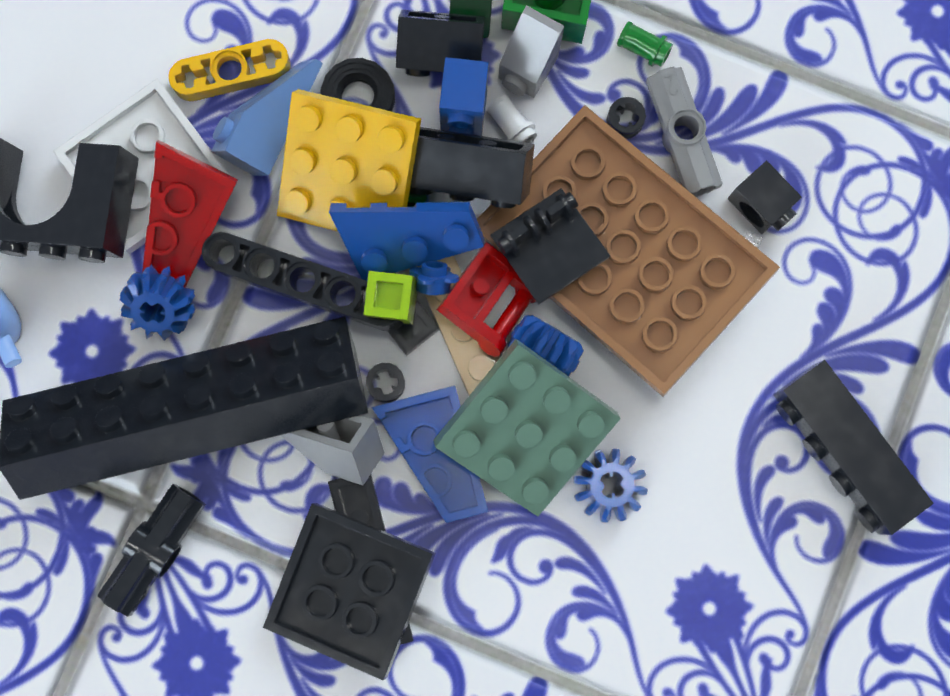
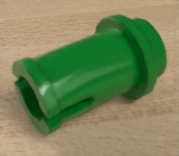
M630 21L623 28L617 41V46L649 60L648 65L651 67L655 64L660 67L664 65L673 44L667 41V36L663 35L659 38Z

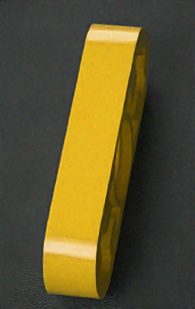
M265 39L181 59L171 67L169 83L181 99L197 101L272 83L290 70L291 62L288 52L281 42L274 39ZM273 53L275 58H280L275 60L276 67L268 69L266 63H262L266 61V54ZM246 57H251L253 64H255L253 65L255 74H250ZM227 61H236L242 67L240 75L233 80H225L219 76L221 65ZM205 67H210V73L215 83L210 84L208 81ZM193 72L194 76L197 77L193 82L194 87L187 88L183 83L186 80L185 73Z

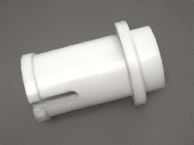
M508 95L499 97L488 107L487 113L489 116H492L508 137L507 140L532 143L537 137V133L534 131L535 124L532 121H526L512 104Z

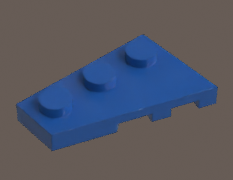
M470 202L416 203L414 207H387V203H370V208H347V203H331L329 214L361 279L368 281L369 271L396 273L420 266L425 261H437L484 247V236Z
M456 386L371 407L446 523L489 512L480 477L438 450L434 445L433 440L461 407Z

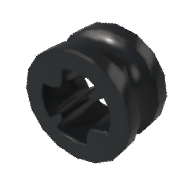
M619 98L610 106L606 122L625 139H630L636 136L644 125L646 118L645 108L635 98ZM625 109L633 112L632 120L636 124L632 125L629 122L627 127L621 126L619 124L620 116L615 113L619 111L622 115Z
M380 363L369 370L366 377V387L375 400L382 403H390L397 400L403 394L405 379L402 371L396 365ZM388 372L391 378H398L397 387L391 386L392 393L384 394L381 388H374V380H380L379 373Z

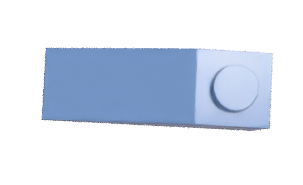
M317 59L298 63L231 112L228 117H223L214 130L213 139L216 142L211 152L253 176H269L286 141L291 94L297 89L310 91L323 63Z

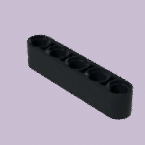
M225 232L212 234L203 244V260L209 267L224 276L342 317L346 316L348 319L382 331L395 330L404 324L399 320L388 319L383 321L363 315L367 289L366 280ZM233 245L235 250L234 257L227 264L221 265L218 260L221 249L225 246ZM265 259H273L275 266L272 274L266 278H259L257 273L259 264ZM303 273H314L315 282L313 287L306 292H299L296 286L298 278ZM353 286L356 292L353 302L347 306H338L336 302L338 291L342 287Z

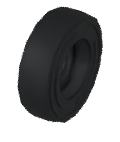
M364 58L346 59L334 65L325 75L320 89L321 95L342 99L343 91L349 84L363 82L368 84L374 92V99L370 106L392 112L395 105L394 84L388 72L376 62Z

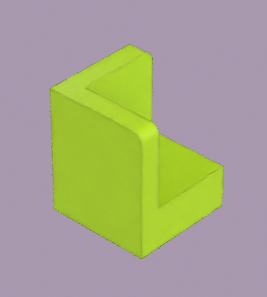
M369 271L363 315L372 318L399 320L404 324L413 325L417 298L416 279L414 276Z

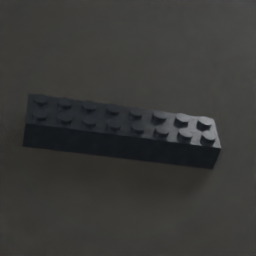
M346 316L3 400L0 431V471L19 500L367 414L368 408L357 353Z

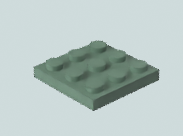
M515 339L433 441L438 450L538 517L621 418L613 408Z

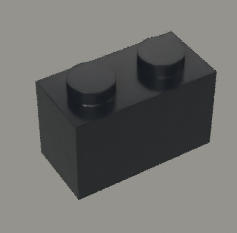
M402 10L398 16L396 68L405 69V73L410 76L425 77L430 75V71L444 72L445 57L482 61L485 17Z

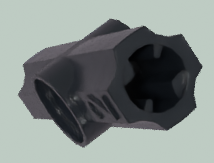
M172 484L148 521L142 522L125 543L122 549L123 558L97 597L112 610L127 617L132 616L155 580L161 578L176 560L182 548L181 541L206 504L191 492L176 484Z

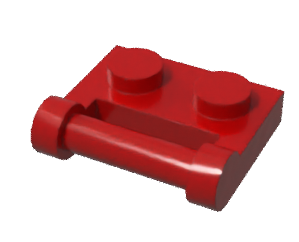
M486 242L484 247L480 248L459 277V281L453 285L436 310L476 340L479 347L485 353L493 357H499L507 345L505 339L528 305L536 301L505 256ZM511 285L515 288L516 294L494 327L491 328L483 321L507 286Z

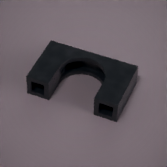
M0 138L1 253L26 257L27 250L39 251V256L55 260H65L66 254H77L78 259L93 263H105L106 257L123 258L139 161L138 157L120 145L79 143L72 188L66 203L50 219L38 224L25 225L16 205L17 186L24 151Z

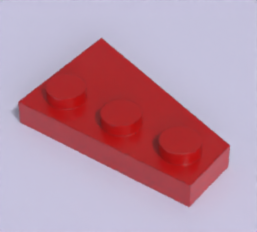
M158 140L155 145L154 176L151 184L149 224L146 231L142 273L151 264L159 274H161L164 268L170 266V276L176 279L185 275L186 282L183 287L186 288L202 255L203 244L212 235L238 179Z

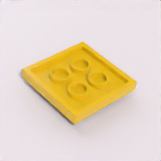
M297 89L291 94L277 216L338 232L329 214L331 203H347V208H370V203H387V207H407L421 119Z

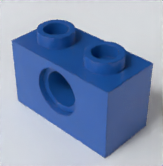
M445 57L439 105L440 130L482 136L489 62Z

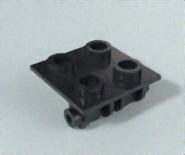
M562 188L490 235L538 305L611 257L576 209L578 203L570 192L565 194Z

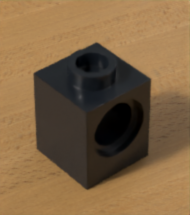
M766 160L738 185L727 199L762 235L771 226L779 231L797 214L792 207L802 196Z

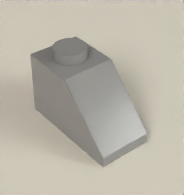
M526 5L499 64L498 79L502 80V84L506 89L520 96H523L525 93L535 98L559 56L564 31L562 24Z
M360 415L280 435L326 474L362 486L384 455L375 421Z

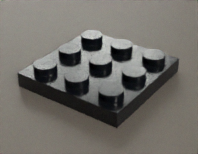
M312 503L263 628L380 680H385L388 677L436 553L323 505Z

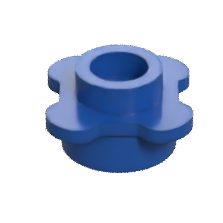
M425 261L421 264V267H413L409 270V275L416 277V290L426 295L448 294L451 290V283L459 281V275L450 272L451 268L441 261Z

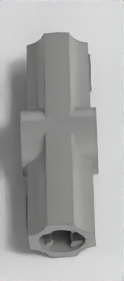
M670 67L658 71L647 78L646 84L663 130V145L671 153L681 185L695 197L708 194L720 188L723 183L705 135L707 128L706 120L695 107L682 67ZM681 125L688 127L693 133V138L688 140L681 139L675 133L674 127Z

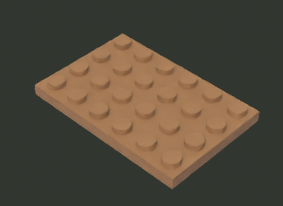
M586 105L533 159L530 194L522 204H516L514 208H499L490 205L477 218L484 241L502 253L490 237L492 233L560 188L563 189L565 194L570 192L578 203L576 209L611 257L551 296L550 299L662 397L668 393L780 268V266Z

